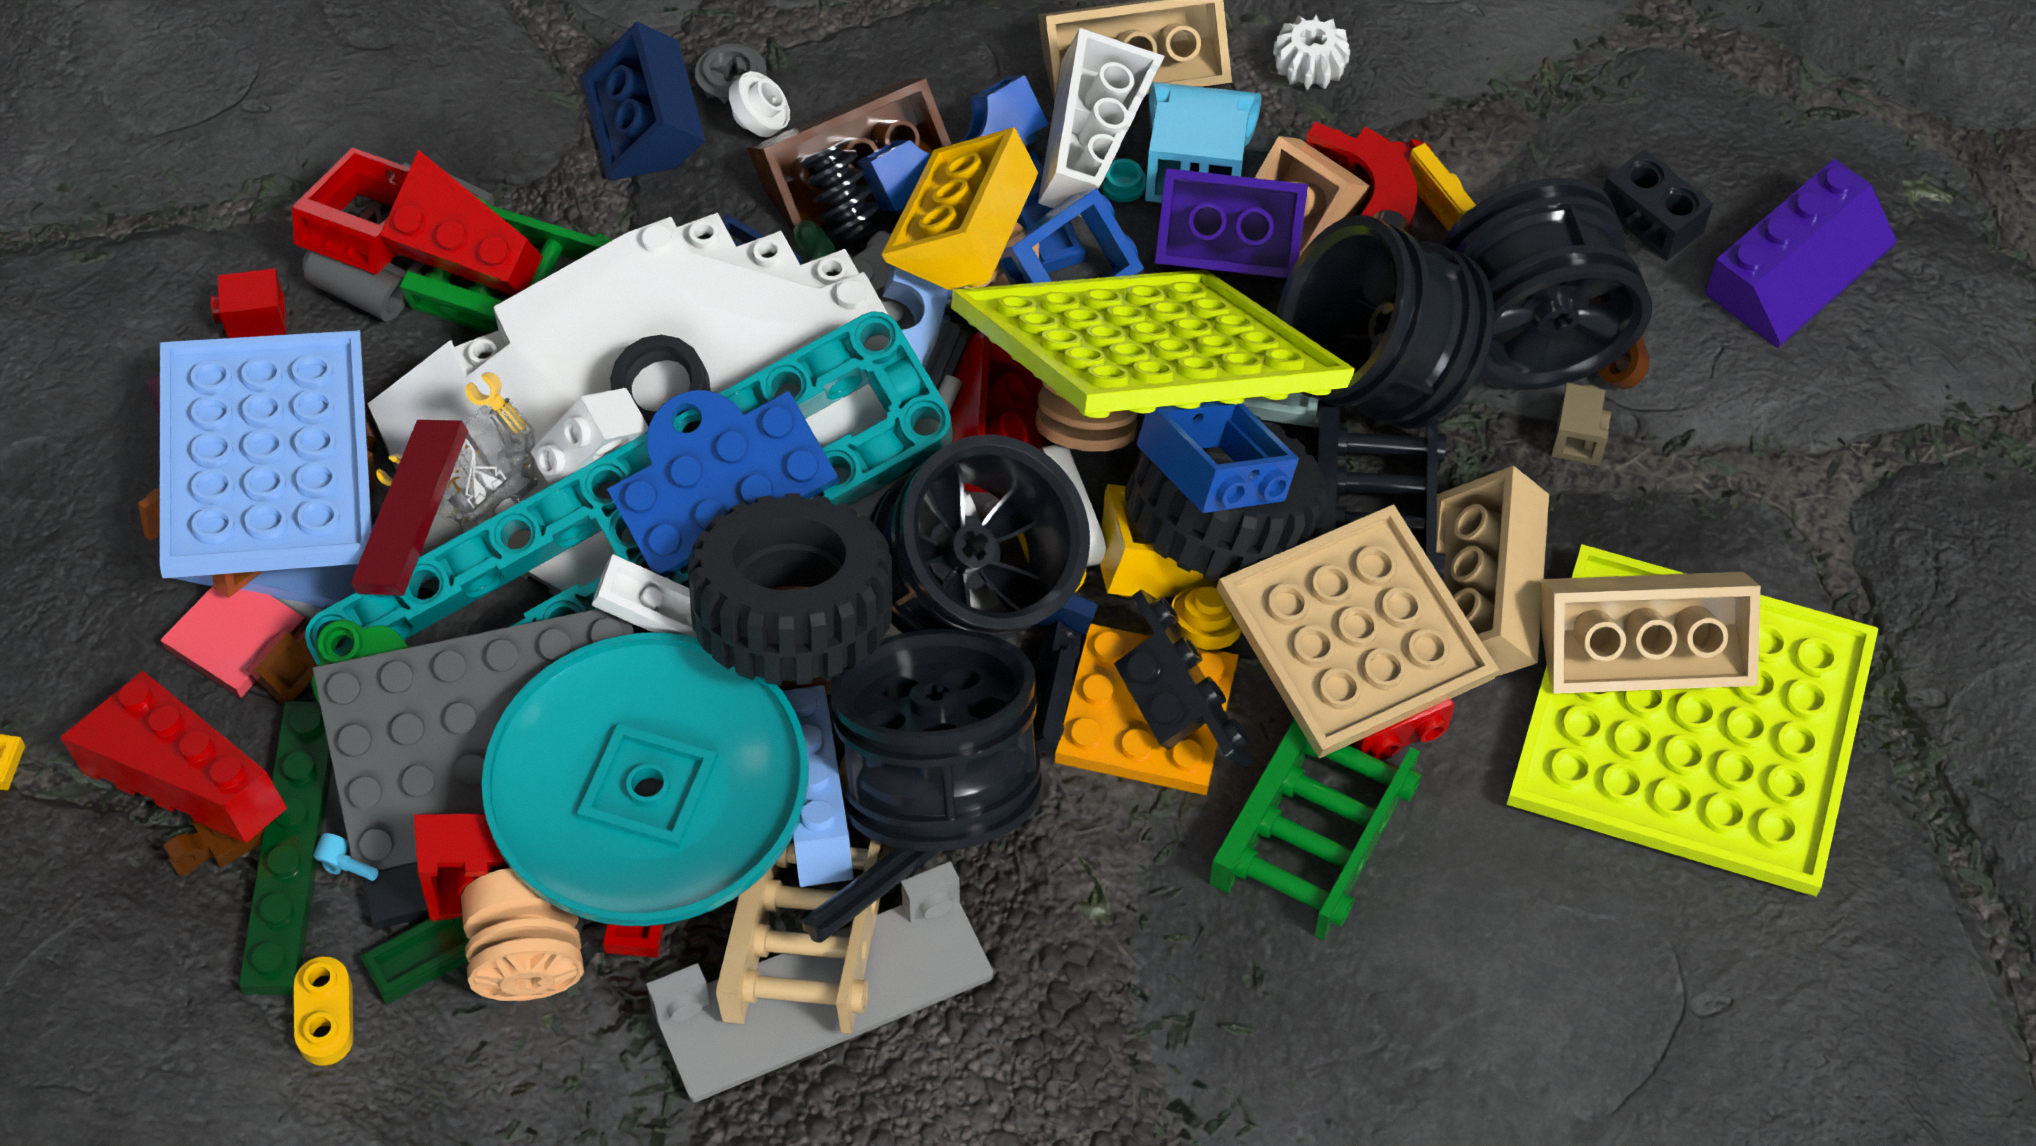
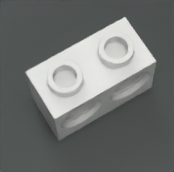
M627 388L581 396L530 452L548 485L551 486L648 432L649 427Z

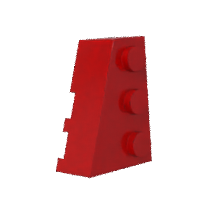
M418 150L380 236L400 255L512 296L530 287L543 256L526 237Z

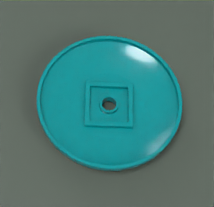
M664 632L636 633L600 640L561 657L543 669L516 694L503 712L489 741L482 773V799L486 820L495 845L514 874L538 896L565 912L600 923L622 926H652L693 918L718 908L749 889L769 871L791 842L802 817L801 812L806 804L809 787V763L803 730L794 708L778 685L767 684L765 678L757 676L753 680L739 676L733 666L727 670L712 658V654H708L697 641V637ZM647 778H654L663 783L662 789L653 796L644 797L634 792L635 786Z

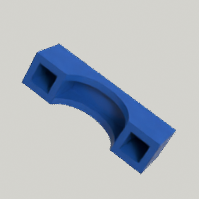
M1025 75L1008 76L971 97L970 125L961 142L1013 127L1016 128L1024 146L1031 144L1038 138L1035 132L1049 124ZM894 140L856 162L859 168L864 169L865 174L863 177L867 185L871 186V193L881 211H898L899 215L902 214L931 154L920 149L911 140Z

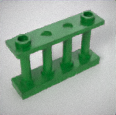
M477 197L526 237L535 248L541 250L540 254L543 258L530 286L551 275L559 256L577 261L612 241L611 238L602 234L589 236L491 206L480 197ZM434 267L432 273H426L425 276L407 271L400 288L411 309L489 334L498 331L493 307L503 302V300L492 296L493 288L477 282L475 286H470L468 289L451 285L449 280L452 273Z
M1294 719L1213 859L1209 885L1228 894L1238 877L1246 880L1249 876L1320 911L1314 936L1324 941L1333 924L1342 927L1355 900V898L1349 896V893L1400 800L1410 802L1422 778V774L1415 771L1420 751L1410 747L1399 768L1349 745L1324 756L1388 787L1378 807L1374 809L1304 775L1305 769L1301 768V765L1307 755L1314 758L1317 755ZM1297 794L1365 827L1354 850L1281 816L1282 810L1278 809V806L1284 795L1292 798ZM1271 835H1274L1342 868L1343 870L1331 892L1259 858V852L1254 850L1260 837L1264 836L1269 839Z

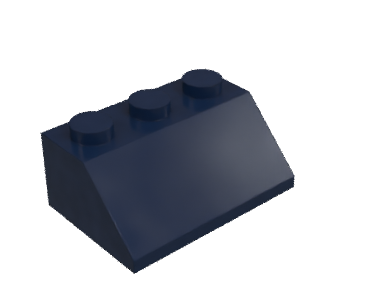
M636 21L581 76L606 178L614 181L677 168L706 141L677 39Z

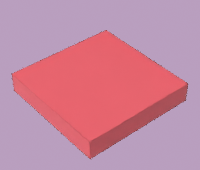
M213 585L160 641L165 650L241 699L257 682L247 671L248 667L279 632H289L293 636L296 629L305 620V617L271 595L240 589L230 598H227L216 590Z

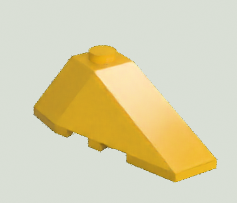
M1107 485L1102 519V533L1106 544V552L1100 563L1107 594L1130 598L1142 589L1157 599L1160 596L1164 598L1175 597L1182 590L1194 586L1217 587L1219 579L1217 581L1205 579L1202 573L1192 569L1189 573L1177 567V562L1170 557L1164 559L1154 551V544L1150 541L1145 542L1138 534L1136 524L1131 522L1126 508V486Z

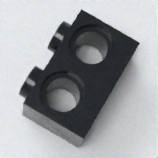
M1645 149L1607 176L1603 191L1613 203L1621 225L1666 261L1704 233L1713 203L1700 190L1693 188L1671 171L1667 164L1657 160Z

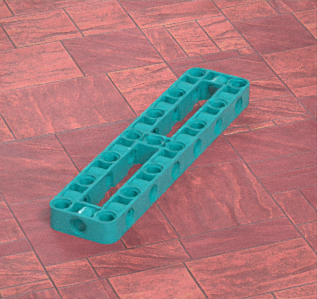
M871 311L862 314L718 393L730 399L745 415L776 398L778 389L783 385L796 384L801 387V391L794 400L806 419L869 384L885 410L887 418L854 437L849 433L822 448L833 469L842 467L851 472L849 479L845 483L834 485L817 495L829 498L831 504L837 506L841 502L850 506L904 476L952 441L953 429L948 407L898 323L884 312ZM876 335L884 336L890 340L888 346L883 350L871 351L864 347L866 341ZM689 409L675 417L674 428L682 433L692 432L699 427L702 416L699 412ZM925 418L933 419L940 424L938 430L928 436L917 434L913 430L915 424ZM647 433L419 557L404 596L358 594L355 592L319 612L310 620L305 633L307 647L317 666L321 662L316 653L317 637L320 631L333 621L350 620L357 623L363 629L383 625L395 630L405 640L601 531L604 532L618 557L651 570L637 543L622 540V533L627 528V525L612 498L601 499L598 497V491L605 483L610 481L620 482L652 465L647 450ZM521 530L531 532V538L523 548H508L509 539L514 533ZM688 565L670 574L668 579L689 588ZM601 577L582 587L576 584L523 613L525 619L510 627L598 609L591 604ZM429 580H438L440 582L439 589L432 598L426 600L418 599V590L422 584ZM347 639L342 647L336 649V654H347L352 648V641Z

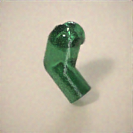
M803 220L794 227L793 238L798 242V248L807 259L806 263L835 253L834 244L823 229L816 227L815 223L811 220Z

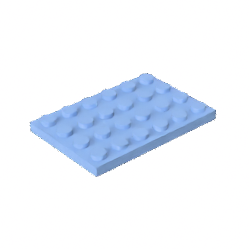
M360 330L160 342V570L162 578L359 564L372 532Z

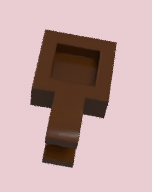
M311 617L306 618L299 625L293 636L289 632H279L247 669L282 705H285V701H294L312 680L314 675L313 667H318L305 640L306 627L312 619Z
M192 819L190 821L195 831L194 834L186 833L175 836L167 841L163 847L170 857L168 858L170 864L180 877L192 872L200 864L212 857L218 866L222 868L261 845L264 831L261 830L249 842L244 843L199 824Z

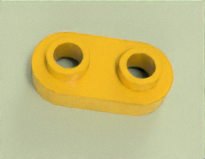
M317 957L302 965L294 979V1038L300 1053L308 1062L314 1065L327 1066L343 1059L353 1044V987L347 969L340 961L332 957ZM321 976L330 977L328 983L324 986H312L317 978ZM321 1026L331 1027L327 1035L323 1037L313 1036L317 1028Z

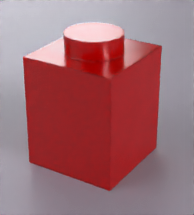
M276 268L218 275V295L211 296V309L214 322L216 324L223 323L228 338L287 334L285 296Z

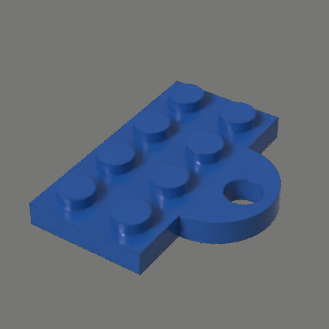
M694 390L674 396L664 403L652 418L647 432V450L652 465L607 488L651 571L666 577L688 565V558L692 553V546L703 530L706 531L708 524L718 515L727 516V512L731 507L742 502L750 505L755 503L756 498L771 495L772 499L785 498V493H800L801 498L810 499L814 495H818L840 483L790 391L743 415L737 405L725 396L711 391ZM692 409L699 412L702 419L696 430L682 433L674 428V419L681 411Z

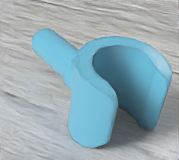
M330 833L321 835L313 856L317 861H322L323 867L328 873L339 874L342 869L371 881L377 878L379 873L377 868L348 856L350 847L346 839Z

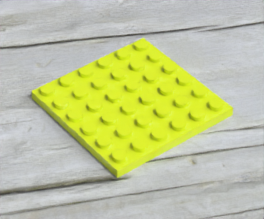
M1206 269L952 289L951 308L966 319L969 325L976 327L992 343L1000 346L1011 355L1013 360L1020 362L1030 370L1034 377L1041 379L1055 390L1058 396L1065 398L1079 409L1082 415L1091 418H1105L1110 415V412L1123 410L1136 413H1152L1156 410V407L1172 405L1179 408L1194 409L1198 408L1202 402L1212 401L1240 404L1245 401V398L1261 396L1267 399L1281 400L1287 398L1290 393L1300 392L1312 395H1327L1331 393V389L1347 388L1354 374L1352 366Z
M1581 544L1571 578L1686 573ZM1760 595L1758 686L1553 694L1546 665L1507 805L1817 897L1822 888L1878 628Z

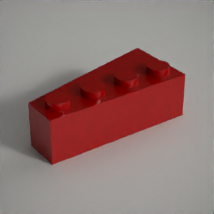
M141 671L60 737L84 775L95 780H99L100 777L113 782L117 789L131 795L137 792L154 800L157 806L172 812L174 809L189 814L195 822L244 843L249 842L287 809L269 775L261 766L144 671Z
M414 814L418 875L430 920L463 918L461 895L466 886L480 876L500 869L510 868L495 845L486 815Z

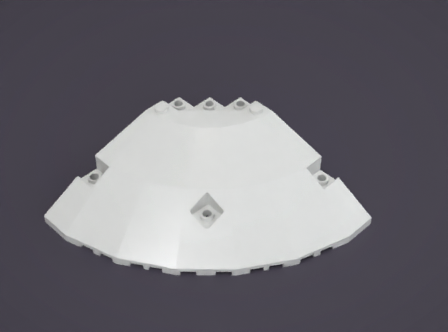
M718 213L676 227L672 217L621 235L494 306L498 331L455 347L452 341H448L370 401L368 408L389 456L392 454L403 455L417 420L463 421L469 431L466 439L474 449L475 467H497V473L501 470L506 477L505 480L500 473L495 477V469L475 468V471L495 477L503 482L495 490L493 486L492 490L486 486L480 473L475 472V477H473V460L467 493L474 496L470 499L475 507L473 509L467 500L471 496L466 495L473 455L468 443L464 442L450 477L451 480L454 477L460 476V478L454 481L461 488V492L458 493L456 487L451 482L449 488L445 490L437 513L440 516L458 521L463 526L465 533L496 516L495 509L504 500L511 498L516 505L549 487L530 451L581 396L611 391L610 377L616 359L627 346L639 339L660 334L680 338L695 349L709 375L711 392L720 393L862 314L871 311L888 313L865 272L859 273L845 249L800 265L782 231L736 247ZM876 335L870 337L864 344V347L871 351L883 350L888 346L890 340L884 336ZM490 355V356L487 357V358L480 359V358H482V357H484V356ZM669 360L654 362L642 369L634 379L632 385L633 398L643 409L658 411L664 403L674 396L688 392L690 387L689 374L678 362ZM485 372L495 373L502 383L501 397L523 424L524 429L514 435L496 411H493L488 404L476 405L472 403L466 395L467 384L473 382L482 394L490 395L489 385L484 382L481 375ZM796 384L783 385L778 389L776 397L790 391L792 397L795 398L800 393L801 387ZM868 384L806 418V421L821 448H824L849 433L852 437L885 420L887 416ZM925 418L917 422L913 430L917 434L928 436L935 433L940 424L933 419ZM392 461L394 468L397 470L398 464ZM842 467L834 468L840 481L836 485L845 483L849 479L851 472ZM902 477L851 504L850 506L857 511V516L859 517L864 514L869 518L879 498ZM474 478L484 488L486 494L485 499L478 505L475 499ZM610 481L602 485L598 491V497L610 499L611 496L607 488L617 484L618 481ZM964 492L965 515L974 516L980 520L970 494L966 495ZM923 498L918 519V533L930 537L933 529L940 522ZM628 527L625 528L622 533V540L625 542H635ZM521 530L514 533L509 539L508 548H523L528 544L531 532ZM601 531L521 575V577L527 579L530 576L548 586L549 592L556 596L576 584L582 587L601 577L607 561L612 554H616L604 532ZM967 546L962 549L966 557L971 553ZM928 565L935 579L942 585L943 581L934 573L932 566ZM986 584L977 589L969 590L971 607L996 613L1009 611ZM891 624L884 638L902 633Z

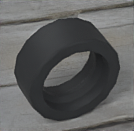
M662 334L643 337L627 346L616 359L610 377L611 390L627 388L633 398V381L641 370L654 362L669 360L678 362L688 372L690 380L688 391H711L708 372L695 349L680 338ZM634 400L649 427L657 411L645 410ZM687 410L681 411L680 413L677 414V416L680 415V414H682V413H684V412L687 411Z

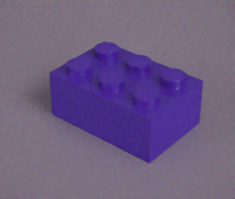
M1166 168L1155 263L1288 278L1300 254L1308 184Z

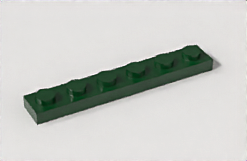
M285 701L272 782L287 809L264 828L239 987L243 995H294V979L302 966L318 863L313 854L322 835L332 770V759L321 706L318 702Z

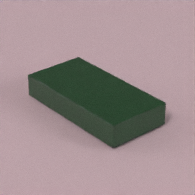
M462 917L431 921L429 918L363 953L360 957L384 1002L388 1005L468 962L465 947L470 939L466 937Z

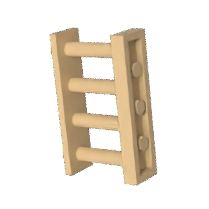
M791 839V842L769 871L754 885L739 895L716 988L722 1021L744 1024L749 1003H757L758 998L836 1005L841 1033L852 1034L856 1013H865L867 1007L868 981L863 979L880 898L854 917L850 937L830 936L823 942L817 943L811 940L810 935L807 933L771 930V926L768 925L771 912H778L780 907L815 910L839 892L836 890L782 886L781 880H778L781 868H788L790 863L797 864L794 842ZM872 839L869 849L850 847L852 869H860L865 872L896 848ZM769 952L839 958L845 959L840 983L761 976L760 971L757 970L760 957H767Z

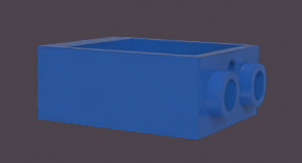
M1097 188L1074 194L1008 240L998 262L1011 285L1052 282L1032 247L1081 214L1113 268L1104 277L1136 275L1144 267L1138 259L1136 245L1123 233L1115 220L1113 206L1104 195L1100 194Z
M1202 402L1198 408L1194 409L1179 408L1174 405L1156 407L1154 412L1145 413L1136 444L1202 513L1285 501L1299 460L1243 403ZM1220 447L1234 462L1217 464L1203 449Z

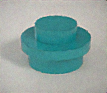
M1117 159L1112 161L1101 183V189L1111 200L1131 202L1144 194L1147 181L1146 175L1137 162L1131 159Z

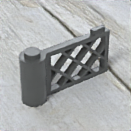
M406 162L402 164L403 166L409 168L411 167V165ZM449 174L473 195L480 197L491 206L494 205L493 194ZM374 201L359 218L380 225L383 222L382 216L388 210H391L392 206ZM308 250L303 258L302 268L306 282L386 322L395 319L407 302L400 288L407 271L390 262L376 275ZM416 261L407 271L425 276L433 266Z

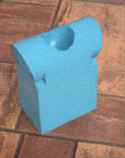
M1152 82L1149 87L1148 100L1152 135L1148 157L1145 201L1162 203L1166 168L1241 177L1244 147L1250 142L1258 121L1261 94Z

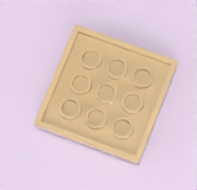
M1394 504L1219 579L1216 587L1318 758L1324 757L1495 679L1499 672V668Z

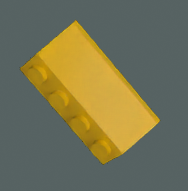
M1016 128L1005 129L933 150L881 254L886 263L947 290L963 286L970 288L978 287L992 278L1038 175V171Z

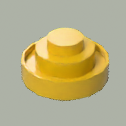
M1194 586L1182 590L1174 597L1172 607L1179 617V621L1174 625L1181 637H1188L1196 648L1219 650L1231 646L1239 639L1241 629L1216 587Z

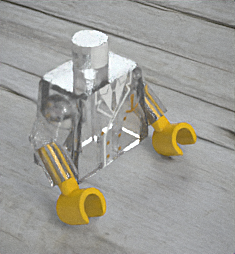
M485 372L481 375L484 382L489 385L490 395L482 394L473 382L466 386L468 399L476 405L483 406L464 422L469 432L436 513L463 525L472 521L481 524L520 503L521 499L535 488L538 483V476L533 467L536 461L530 452L535 447L534 428L509 398L503 399L501 397V380L495 373ZM392 454L388 458L399 465L402 455ZM378 469L376 474L380 482L390 486L393 478L388 476L385 471Z

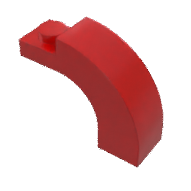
M1314 122L1307 133L1306 143L1372 186L1365 198L1368 205L1361 216L1372 217L1377 212L1393 210L1400 213L1407 220L1409 234L1411 235L1417 204V185L1413 171L1403 154L1385 137L1365 126L1356 139L1338 129Z

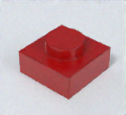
M607 924L603 942L605 953L659 958L664 924L652 926Z

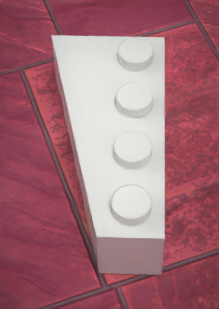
M1079 28L1061 62L1038 199L1039 204L1056 208L1076 193L1093 188L1099 189L1165 57L1164 55Z

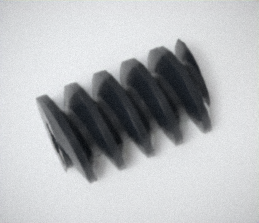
M850 139L805 157L798 164L800 169H815V173L805 181L806 185L822 186L823 190L813 198L814 204L829 203L830 208L820 216L821 221L837 222V225L827 235L829 238H843V244L858 240L887 226L885 220H870V217L879 209V205L877 202L863 203L862 201L872 192V188L870 185L855 184L865 174L863 168L848 167L858 157L856 150H841V147Z

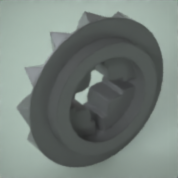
M741 44L716 46L705 52L695 66L697 88L703 89L707 99L718 97L725 105L729 100L731 84L742 74L752 71L759 72L767 77L766 63L757 51ZM733 66H736L738 75L734 76L733 81H726L724 77L729 75L730 71L733 70Z

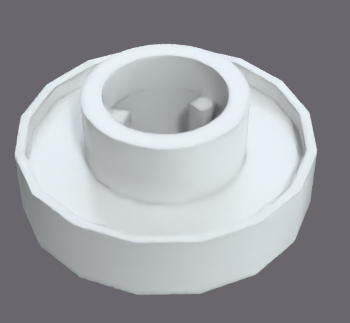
M749 71L742 74L731 84L729 88V101L733 117L742 128L748 129L761 137H772L787 126L790 120V109L780 87L770 78L759 72Z

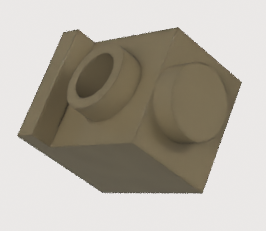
M1567 383L1559 410L1551 457L1600 466L1608 440V428L1611 411L1603 409L1606 390L1592 385Z

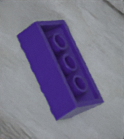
M1834 158L1716 259L1705 294L1775 347L1779 348L1895 246L1897 240L1872 185Z

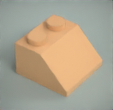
M1278 136L1255 176L1258 179L1308 184L1299 257L1312 240L1324 229L1341 219L1355 216L1372 186L1301 139Z

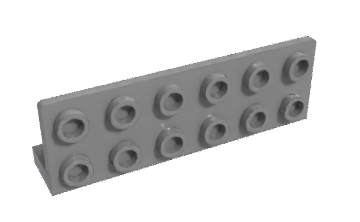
M951 861L901 881L902 905L877 915L863 979L868 981L867 1007L865 1013H856L852 1034L841 1033L836 1005L758 998L757 1003H749L744 1024L723 1022L716 996L719 979L706 984L698 963L647 983L646 986L652 1011L690 1101L694 1103L991 981L993 979V970L960 904L959 877ZM852 925L836 931L831 936L850 937ZM781 953L759 962L757 970L760 971L761 976L840 983L845 959Z

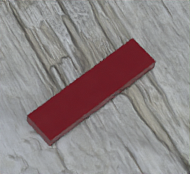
M462 420L416 421L351 581V585L358 594L404 596L469 432Z

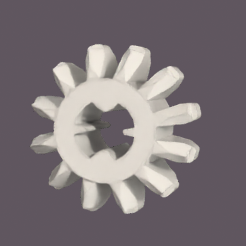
M1315 14L1312 20L1307 21L1298 15L1293 24H1283V28L1279 36H1277V41L1274 42L1273 55L1275 56L1278 74L1287 75L1289 85L1301 82L1304 83L1306 90L1312 84H1318L1326 89L1330 80H1340L1341 75L1344 73V68H1346V63L1349 62L1350 49H1348L1349 44L1347 43L1346 30L1336 29L1334 19L1321 22L1317 14Z

